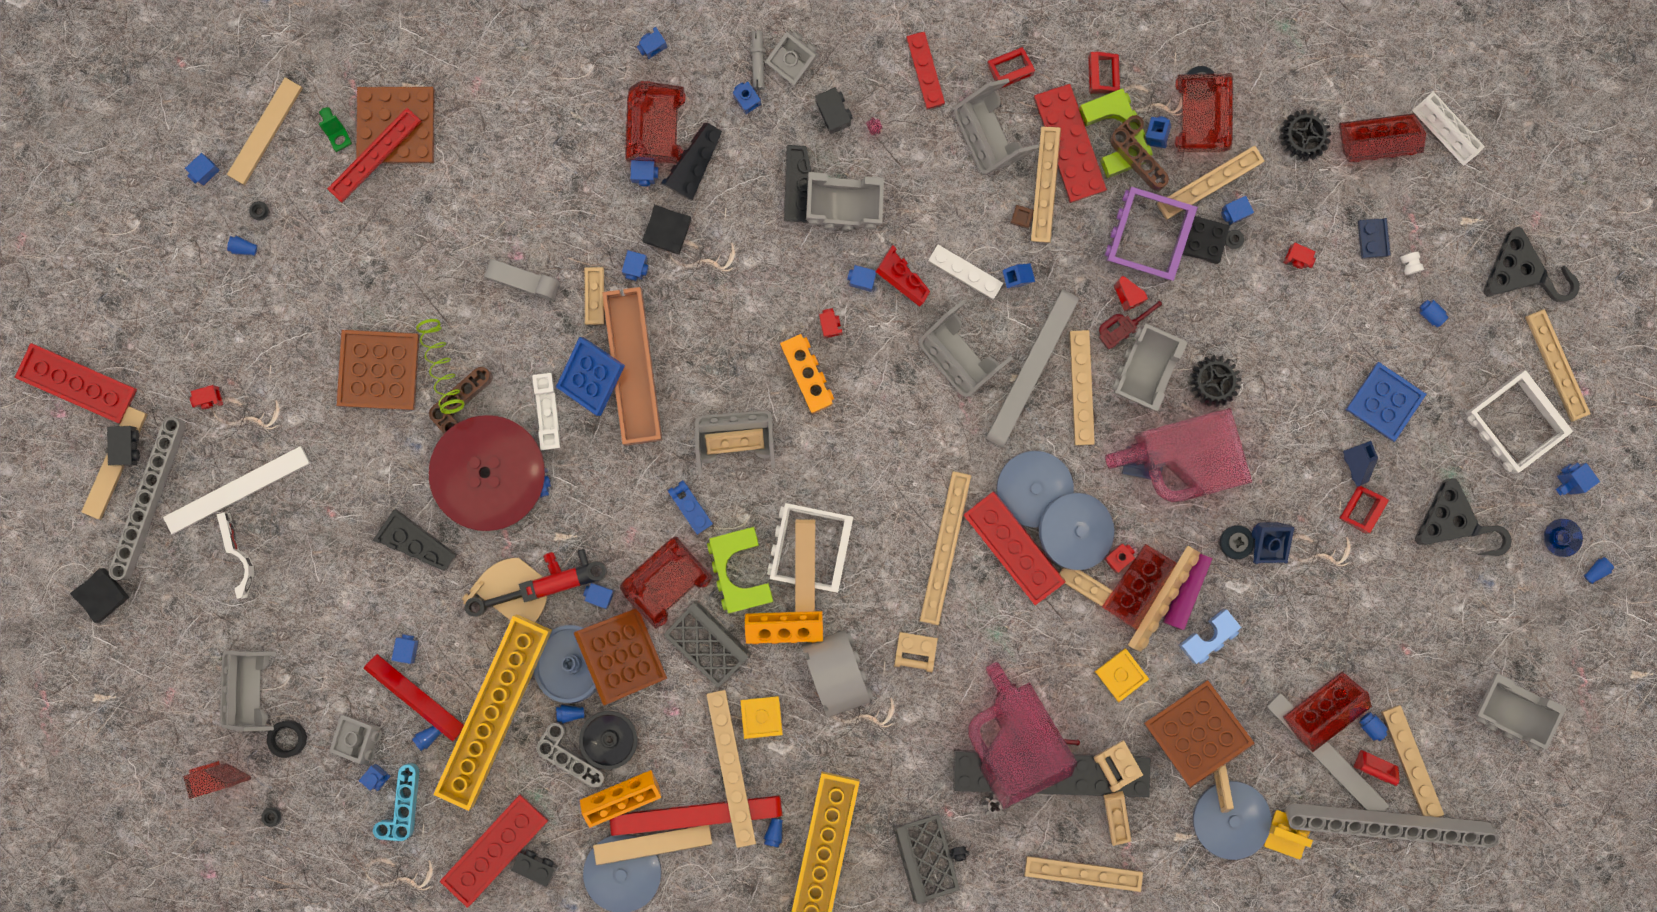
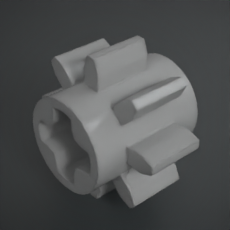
M995 793L992 794V798L985 796L987 802L982 804L983 808L988 809L985 814L989 815L992 813L994 818H996L998 813L1003 815L1002 807H1007L1006 804L1001 803L1003 797L1000 796L997 799ZM998 801V809H991L990 803H996Z

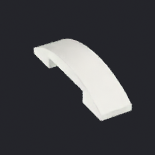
M552 373L532 375L539 422L541 451L560 448V432Z

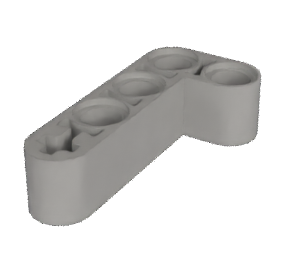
M490 259L484 275L486 279L549 301H554L560 282L552 277L542 274L540 276Z
M561 722L550 724L537 744V753L591 787L602 785L606 779V774L602 769L593 766L586 759L560 744L566 734L565 725ZM553 726H558L561 729L559 736L553 735ZM543 743H548L551 746L549 753H545L542 750ZM560 753L567 755L568 760L566 763L559 761L558 756ZM582 763L584 765V772H577L575 764ZM589 768H590V769H592V770H591L589 773L592 774V775H595L596 773H598V774H599V777H598V778H599L600 780L594 782V781H593V779H594L593 776H591V775L589 774V775H587V777H585L584 775L588 772V770H589Z

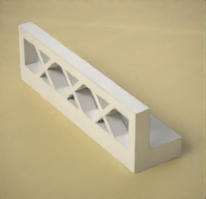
M1434 91L1412 110L1463 166L1485 147Z

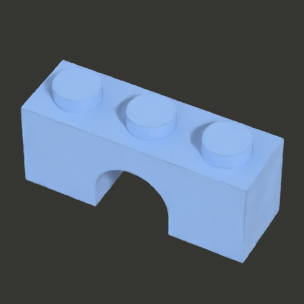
M1222 609L1208 621L1214 629L1213 637L1210 640L1203 641L1197 633H1193L1179 644L1192 663H1204L1209 658L1208 654L1213 650L1217 652L1224 646V641L1228 638L1231 640L1239 634L1238 630L1242 627L1227 609Z

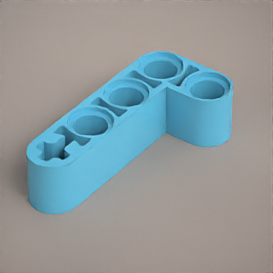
M408 763L399 769L393 820H382L375 824L373 834L377 839L404 841L413 834L420 773L416 764ZM409 769L413 774L409 776L408 773H405V770ZM404 787H408L411 790L410 797H406L403 794ZM402 807L408 808V810H409V815H408V816H403V815H402V813H401V808H402ZM383 824L388 828L387 834L381 833L380 825ZM400 826L407 829L406 836L399 833Z

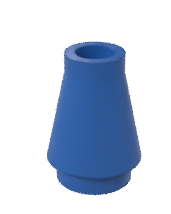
M230 236L227 251H230L231 254L255 256L257 245L238 236Z
M1605 557L1598 558L1584 577L1590 584H1593L1611 574L1614 566Z
M568 705L556 707L557 722H562V724L584 718V707Z
M432 726L415 734L412 740L420 751L427 750L442 733Z
M771 819L763 838L765 840L764 845L779 848L780 843H782L783 820Z

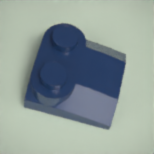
M1261 522L1256 524L1252 530V537L1255 539L1253 563L1287 564L1295 527L1279 522Z

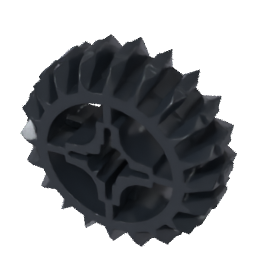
M1305 109L1302 110L1301 114L1299 111H1296L1294 116L1290 114L1287 117L1288 120L1283 121L1284 127L1280 128L1283 134L1279 135V139H1284V141L1280 143V146H1287L1284 152L1286 153L1290 150L1292 152L1290 154L1291 158L1296 154L1298 161L1302 156L1304 161H1308L1309 157L1314 160L1316 155L1321 156L1323 154L1322 151L1328 149L1326 144H1329L1331 140L1327 137L1331 136V132L1326 130L1330 128V125L1323 124L1326 122V119L1320 120V113L1314 116L1313 110L1307 114ZM1305 122L1303 128H1292L1295 123ZM1312 126L1316 128L1318 133L1314 132ZM1304 132L1307 133L1306 136H1308L1306 140L1303 137L1304 135H1302V133ZM1292 138H1295L1297 140L1298 146L1294 143ZM1308 142L1318 143L1315 148L1305 149V146L1308 144Z
M1213 355L1211 356V361L1208 357H1205L1204 363L1198 361L1199 367L1194 366L1192 368L1196 373H1191L1189 376L1195 380L1189 381V385H1195L1191 392H1198L1194 397L1197 399L1201 396L1200 403L1203 404L1207 400V406L1209 407L1213 402L1215 407H1219L1220 402L1224 406L1227 404L1226 400L1229 402L1233 401L1231 395H1238L1234 389L1241 388L1236 382H1240L1242 379L1235 376L1240 373L1239 370L1233 371L1236 365H1228L1230 359L1223 362V356H1220L1217 360L1216 356ZM1213 366L1220 367L1227 374L1221 375L1217 373ZM1207 368V381L1201 384V375ZM1213 378H1214V379L1223 378V379L1220 380L1218 383H1214V384L1211 383V384H1209V385L1207 384V383L1211 382V380H1213ZM1229 379V388L1224 394L1222 391L1224 390L1223 382ZM1211 388L1218 396L1209 395L1204 389Z

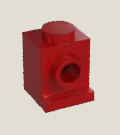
M1293 243L1290 245L1283 263L1292 262V265L1299 269L1312 268L1316 260L1314 258L1316 251L1298 243Z
M833 308L822 310V313L819 314L824 339L842 335V329H838L841 326L839 315L835 316Z
M210 385L190 391V402L193 408L209 409L213 407V404L223 405L218 386Z
M1122 543L1111 551L1104 560L1115 573H1119L1135 559L1133 556L1135 551L1130 545L1127 544L1125 546ZM1121 553L1125 555L1123 561L1119 559V554Z

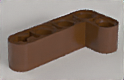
M1132 115L1113 132L1110 137V144L1152 190L1160 191L1167 185L1169 176L1135 139L1142 130L1144 121L1140 116ZM1129 123H1137L1138 129H1132ZM1115 135H1122L1124 142H1118ZM1128 149H1135L1137 156H1131ZM1141 163L1149 164L1150 170H1144L1141 167ZM1161 178L1162 181L1157 184L1155 182L1156 179Z
M477 367L452 389H459L461 391L458 394L446 395L441 400L440 405L450 401L452 397H457V399L464 401L466 405L492 382L493 376L491 371L485 367ZM481 372L485 374V380L480 379L481 376L479 374ZM473 379L477 381L476 383L479 384L478 386L472 381ZM467 384H471L473 388L469 394L464 392V387ZM438 401L430 408L429 417L445 434L450 424L454 423L456 425L459 423L454 417L457 412L451 414L443 413L442 418L436 419L435 413L440 409ZM457 403V405L451 407L449 404L445 406L444 409L453 410L460 407L462 403Z

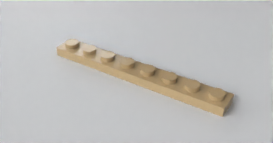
M726 690L708 693L706 695L736 847L754 845L756 840Z

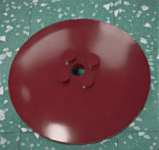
M475 416L457 423L440 438L433 450L429 463V484L436 503L451 520L469 529L495 531L519 522L534 508L543 490L545 464L537 442L522 426L499 416ZM484 467L490 469V476L487 478H483L480 475V471Z

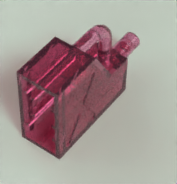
M1231 408L1143 431L1134 435L1136 443H1132L1130 448L1105 455L1108 469L1133 463L1139 466V464L1143 463L1145 472L1149 471L1156 493L1164 500L1170 502H1183L1252 483ZM1167 466L1189 488L1179 491L1169 490L1163 481L1160 468Z
M995 662L985 670L998 691L996 694L998 698L995 699L994 706L981 711L973 717L969 724L968 735L982 761L981 771L1002 808L1006 809L1071 777L1077 761L1030 682L1017 688L1016 684L1010 682L999 662ZM995 718L1001 729L988 749L980 735V728L984 723Z

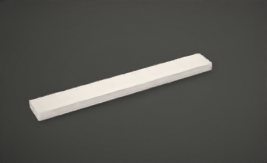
M300 446L163 518L171 534H175L311 463L303 447Z

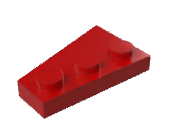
M892 245L875 272L920 307L925 302L930 290L916 273L910 271L906 266L908 264L907 261L898 256L896 253L897 249Z

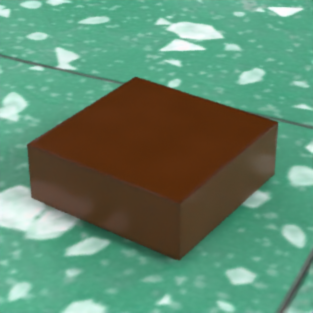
M1016 205L1010 224L1029 229L1034 210Z

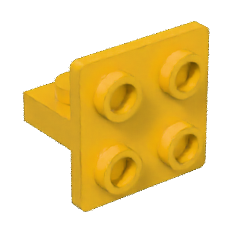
M1275 810L1270 833L1264 843V847L1296 859H1301L1305 846L1311 848L1313 840L1308 838L1310 831L1293 829L1289 825L1286 813Z

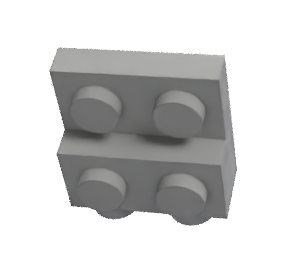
M787 31L765 63L795 86L820 54L816 52L818 48L812 43L806 44L803 42V36L797 31H793V33Z
M341 715L329 752L359 764H369L375 757V751L373 750L375 743L381 738L380 727L347 715Z

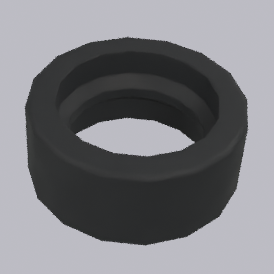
M286 720L276 723L274 730H269L267 734L269 750L280 758L295 756L306 745L307 735L305 729L295 721ZM282 728H291L297 733L298 743L292 750H282L276 744V735Z

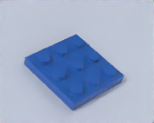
M579 337L556 388L596 416H601L625 365L586 338Z
M1377 362L1345 410L1392 442H1395L1426 396V393L1380 362Z

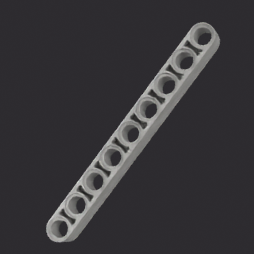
M1064 289L1061 290L990 428L986 440L1002 448L1005 445L1080 297Z
M167 417L162 422L109 568V575L114 580H127L133 574L185 431V423L179 418ZM175 421L177 423V427L174 431H172L171 424ZM169 439L170 446L165 449L164 442ZM162 457L164 463L159 467L157 462ZM153 476L157 477V482L155 485L151 484V478ZM147 494L150 495V501L148 503H146L144 500V497ZM140 512H142L144 515V518L141 522L138 520V514ZM135 530L137 532V537L133 540L131 537V533ZM127 548L131 552L128 558L124 554ZM120 567L124 569V573L122 576H119L118 569Z

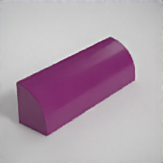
M1203 554L1199 555L1197 564L1192 566L1189 571L1188 579L1182 583L1177 597L1171 601L1169 610L1164 616L1162 623L1180 630L1185 629L1213 558Z

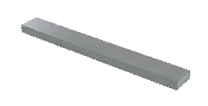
M1278 693L1266 705L1269 711L1365 810L1384 812L1389 807L1385 800L1281 693Z

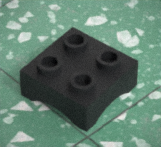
M654 204L642 239L643 243L679 255L692 220L691 216Z
M1195 216L1182 255L1199 258L1214 264L1220 263L1230 225Z
M99 568L87 581L70 593L86 610L94 623L103 621L130 598L117 581L110 577L106 568Z

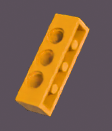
M799 334L780 343L811 414L832 406L833 394L830 389L826 390L824 383L827 381L823 372L819 373L816 368L819 364L815 355H810L808 348H811L807 337L803 338ZM797 352H804L806 358L803 361L796 360L795 354ZM811 369L814 375L811 378H805L803 371ZM818 386L822 392L820 395L814 396L810 392L811 388Z
M822 611L745 614L746 644L815 643L823 641Z
M652 770L580 799L582 816L589 828L658 800L661 798L659 784Z

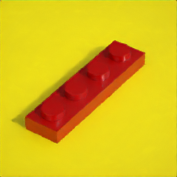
M925 31L906 36L926 110L945 105Z

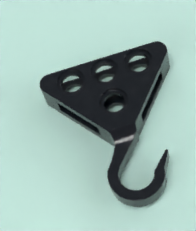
M1516 227L1508 231L1484 287V294L1487 297L1532 285H1540L1553 301L1563 303L1577 296L1580 284L1577 277L1566 266H1562L1561 270L1565 279L1570 284V292L1565 296L1560 295L1556 291L1547 270L1544 268L1524 230L1521 227ZM1511 241L1516 244V250L1511 248ZM1503 259L1508 260L1509 267L1503 264ZM1521 266L1526 268V275L1521 272ZM1497 276L1502 279L1501 285L1496 281Z
M1455 478L1442 481L1415 536V542L1418 545H1428L1466 536L1474 537L1495 531L1502 537L1501 547L1497 550H1489L1478 554L1490 556L1505 554L1511 547L1512 539L1508 530L1502 526H1480L1471 506L1458 480ZM1446 491L1451 494L1449 501L1444 497ZM1437 508H1440L1443 512L1441 518L1436 515ZM1455 517H1458L1460 520L1459 526H1455L1453 523ZM1429 525H1432L1434 527V533L1432 535H1430L1427 530Z

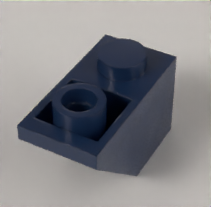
M1372 441L1343 451L1344 460L1350 468L1352 480L1357 487L1370 481L1378 460Z

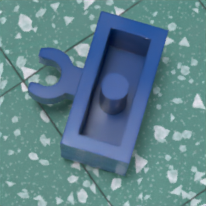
M1577 462L1573 465L1568 464L1561 469L1562 473L1557 475L1562 485L1555 490L1560 496L1568 492L1570 495L1586 493L1597 485L1600 480L1587 463L1579 464Z

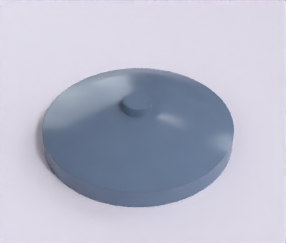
M1028 451L1015 456L1003 467L997 481V495L1022 526L1032 528L1039 527L1042 514L1052 501L1060 496L1074 493L1072 476L1065 464L1054 455L1042 451Z
M1071 493L1058 497L1047 506L1039 524V539L1044 552L1055 564L1065 569L1085 570L1099 564L1109 553L1114 540V524L1109 511L1098 499L1083 493Z
M564 625L553 629L534 670V676L539 688L545 695L555 701L577 703L589 698L597 691L574 635V632L584 629V627Z
M1229 781L1234 809L1230 812L1222 813L1216 784H1214L1202 793L1194 807L1193 827L1198 840L1209 852L1220 858L1238 860L1253 855L1264 845L1270 833L1272 820L1266 800L1253 787L1242 782Z
M632 834L611 835L602 839L596 845L637 838L638 836ZM592 848L584 864V884L592 900L608 911L632 912L638 910L654 897L660 885L661 864L658 855L596 866L594 848Z

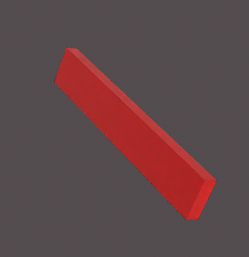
M406 108L327 190L343 203L422 121L411 110Z
M378 654L364 666V670L452 742L460 735L464 727L460 721Z

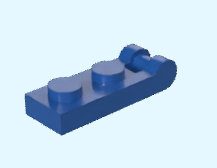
M684 480L679 482V485L674 489L670 488L667 490L697 535L713 525ZM684 491L687 496L680 500L678 494Z

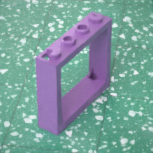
M1129 187V190H1125L1122 201H1125L1123 209L1119 208L1117 213L1118 225L1113 227L1110 235L1113 240L1111 245H1107L1104 255L1107 256L1106 261L1174 281L1198 207L1135 187ZM1135 195L1186 210L1166 272L1115 257Z

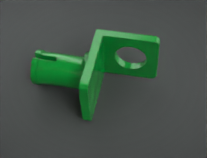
M329 107L322 108L319 114L323 121L319 123V126L328 136L334 151L338 152L351 145L350 137L337 116H333ZM339 136H344V143L337 145L335 143L336 139Z

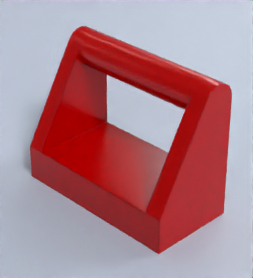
M1023 47L987 61L995 81L1009 79V83L1001 88L1029 78L1035 73L1033 64ZM1019 56L1022 57L1025 67L1000 76L995 67L996 65Z
M1090 52L1088 56L1089 93L1107 94L1120 90L1119 55L1105 52ZM1099 60L1112 61V87L1099 84Z
M1124 276L1120 277L1114 284V289L1124 312L1140 306L1148 300L1145 291Z
M1358 486L1339 519L1364 534L1371 533L1389 500L1371 490ZM1364 493L1374 499L1375 502L1363 523L1360 524L1350 519L1349 516Z
M1360 750L1353 766L1354 768L1394 786L1399 784L1398 766Z

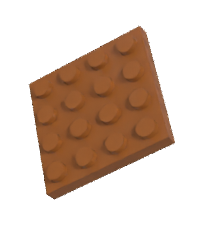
M357 87L356 159L408 108L422 122L382 163H434V87Z
M341 330L336 406L415 410L419 334Z
M638 607L574 632L603 706L667 679Z
M1208 680L1144 723L1189 788L1255 745Z

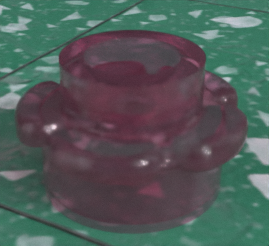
M871 117L866 122L867 128L871 135L877 133L879 135L882 124L878 118Z

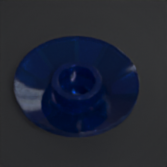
M1557 519L1552 521L1545 529L1544 543L1547 549L1556 556H1572L1582 546V531L1572 520ZM1560 534L1563 536L1562 541L1558 540Z

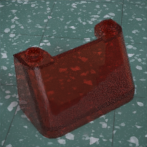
M1232 73L1178 75L1175 87L1182 94V132L1175 139V146L1178 148V152H1225L1230 150L1233 142Z
M640 81L629 88L627 95L625 148L627 162H631V160L672 164L679 162L684 150L680 145L676 144L677 111L686 100L684 87Z
M673 537L621 583L620 590L638 612L657 629L667 622V610L694 586L697 588L706 587L711 582L713 576L678 537Z

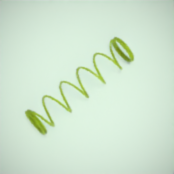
M426 319L418 323L416 330L419 333H423L420 338L421 345L429 348L424 358L428 362L434 363L429 370V374L433 378L439 379L434 385L435 392L443 395L438 405L440 411L444 414L455 413L465 406L464 401L455 399L447 401L440 405V402L446 395L458 394L461 390H452L446 394L439 393L436 390V384L442 379L453 378L456 374L451 373L442 378L434 377L431 374V369L435 364L447 363L451 358H443L437 362H432L426 357L427 352L431 348L443 347L446 345V342H439L433 346H426L422 343V337L425 333L441 330V323L437 319ZM425 323H438L436 327L430 328L428 330L418 329L421 325ZM462 403L456 409H444L449 404Z

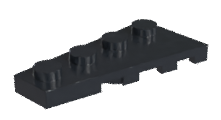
M704 122L691 140L689 148L683 151L681 154L682 158L677 165H673L670 170L671 173L667 179H663L661 184L688 200H693L722 131L710 123Z
M786 146L785 222L809 223L806 220L808 172H811V166L806 146Z
M397 509L393 510L372 540L384 544L393 550L403 552L405 555L422 560V562L443 571L448 569L457 556L456 553Z

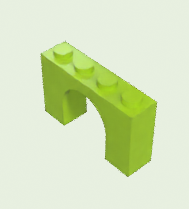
M1123 88L1084 103L1079 107L1085 127L1104 119H1115L1124 123L1132 115H1137L1136 111L1131 109L1130 97L1128 93L1124 92ZM1129 123L1132 129H1138L1137 123ZM1142 129L1135 139L1152 156V149L1149 145H1146L1144 140L1145 133ZM1128 149L1131 156H1137L1135 149ZM1118 152L1102 157L1100 160L1107 179L1133 169Z
M755 527L709 538L710 543H707L709 554L714 556L715 561L712 562L714 573L718 572L719 580L716 582L719 592L723 591L724 599H721L724 611L727 610L728 613L774 602L769 583L751 588H739L727 576V563L733 554L759 546Z

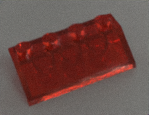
M1414 113L1339 123L1343 153L1348 162L1424 153L1426 132Z
M1145 544L1102 608L1137 631L1177 563Z
M1341 672L1288 712L1283 718L1299 741L1310 751L1314 752L1369 710L1372 705L1369 693Z
M219 761L190 769V774L183 776L189 799L251 780L250 775L228 763L220 765Z

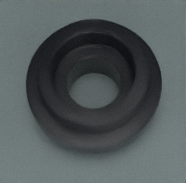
M257 201L250 206L249 213L253 219L260 221L268 216L269 208L264 202ZM259 208L263 210L261 214H257Z
M1231 230L1228 232L1225 243L1231 249H1238L1244 243V235L1238 230ZM1232 236H1236L1238 242H1233Z
M270 807L263 811L261 818L266 826L274 827L280 823L282 815L277 808ZM271 813L275 815L274 820L269 818Z
M965 846L955 847L951 849L952 854H950V858L955 859V862L966 860V857L970 854Z

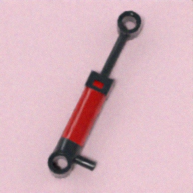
M585 549L577 551L581 566L520 583V590L488 600L479 597L470 598L465 603V611L469 616L478 617L482 616L488 607L523 598L524 602H530L596 582L606 577L607 567L599 561L588 563ZM597 565L602 569V573L598 577L592 573L593 567ZM474 602L480 604V610L477 613L472 611L471 608Z

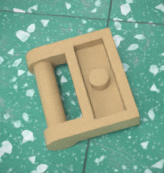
M899 632L894 666L925 669L926 672L932 673L938 638ZM902 652L929 656L928 662L902 658Z
M1124 740L1093 757L1095 762L1099 763L1109 781L1112 792L1118 791L1123 786L1143 776ZM1108 756H1110L1122 778L1119 781L1116 780L1105 760Z

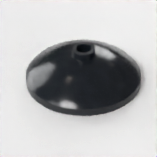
M602 711L594 714L584 723L579 735V746L584 758L593 766L605 770L616 769L626 764L633 757L638 743L637 731L631 720L616 711ZM609 735L613 737V742L611 743L606 739Z

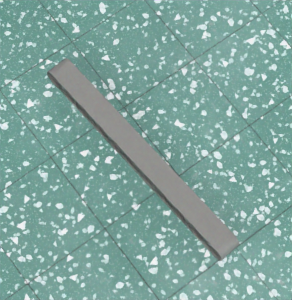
M1296 803L1290 804L1285 810L1290 827L1297 830L1484 848L1495 847L1499 842V837L1493 825L1489 822Z

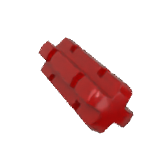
M553 552L544 555V560L548 563L547 567L551 574L561 572Z

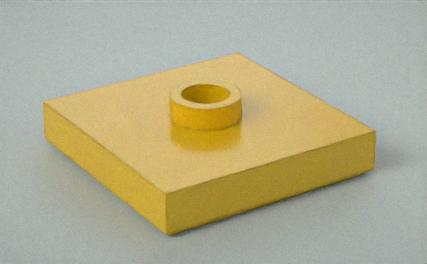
M1126 648L1094 671L1118 703L1149 680Z
M779 696L740 700L744 739L783 735Z

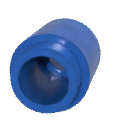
M1434 299L1431 301L1426 300L1419 307L1421 309L1419 313L1432 326L1435 325L1438 328L1448 319L1447 312Z
M1368 712L1359 720L1360 727L1373 741H1381L1387 736L1388 733L1386 731L1388 728L1376 714Z

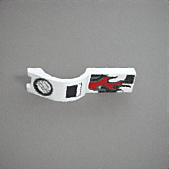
M230 513L217 514L226 553H232L239 557L245 569L242 582L235 588L237 599L247 598L254 577V566L251 559L244 552L239 551Z

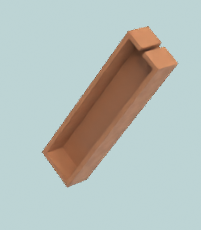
M641 287L623 289L625 296H622L620 290L602 292L610 355L625 365L615 386L622 444L628 446L663 441L643 291Z

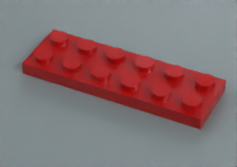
M1067 84L1034 95L1043 126L1061 128L1058 170L1069 202L1072 203L1106 192L1107 189L1071 85Z
M30 343L14 377L119 424L128 406L130 407L137 391L136 388L33 343Z
M995 491L964 514L967 521L1034 605H1037L1066 582Z
M520 794L439 882L468 908L549 820Z

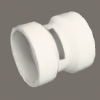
M1419 251L1400 257L1401 263L1405 265V275L1424 270L1423 264L1419 261Z

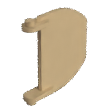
M520 558L500 561L481 575L470 589V595L466 593L463 596V604L465 605L468 599L474 598L477 594L484 600L518 591L520 590V583L543 576ZM547 596L530 602H524L523 598H518L493 607L510 621L514 615H520L536 622L544 610Z

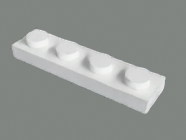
M937 245L928 260L932 265L994 300L1003 285V282L940 245Z

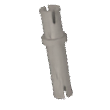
M752 31V48L750 53L752 54L753 89L759 90L760 88L762 90L765 89L763 31H757V33Z

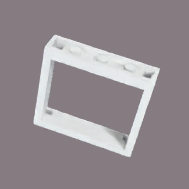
M1526 370L1517 373L1465 413L1468 416V422L1480 432L1479 436L1481 439L1488 442L1492 447V453L1502 460L1505 470L1512 474L1521 472L1573 432ZM1516 383L1520 385L1556 432L1555 435L1518 463L1512 459L1478 415L1481 409Z
M785 503V506L780 508L779 518H782L781 526L777 525L775 537H778L777 545L773 544L771 556H774L773 564L769 563L767 574L770 575V579L795 584V578L777 575L790 511L844 521L832 585L815 582V588L838 593L853 517Z

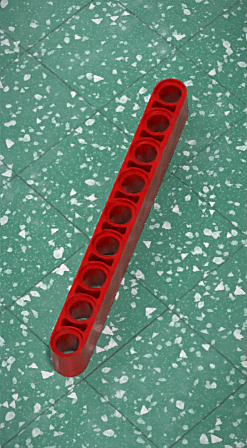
M781 796L747 799L751 820L783 816ZM728 801L628 812L610 819L609 822L611 835L615 836L731 823Z

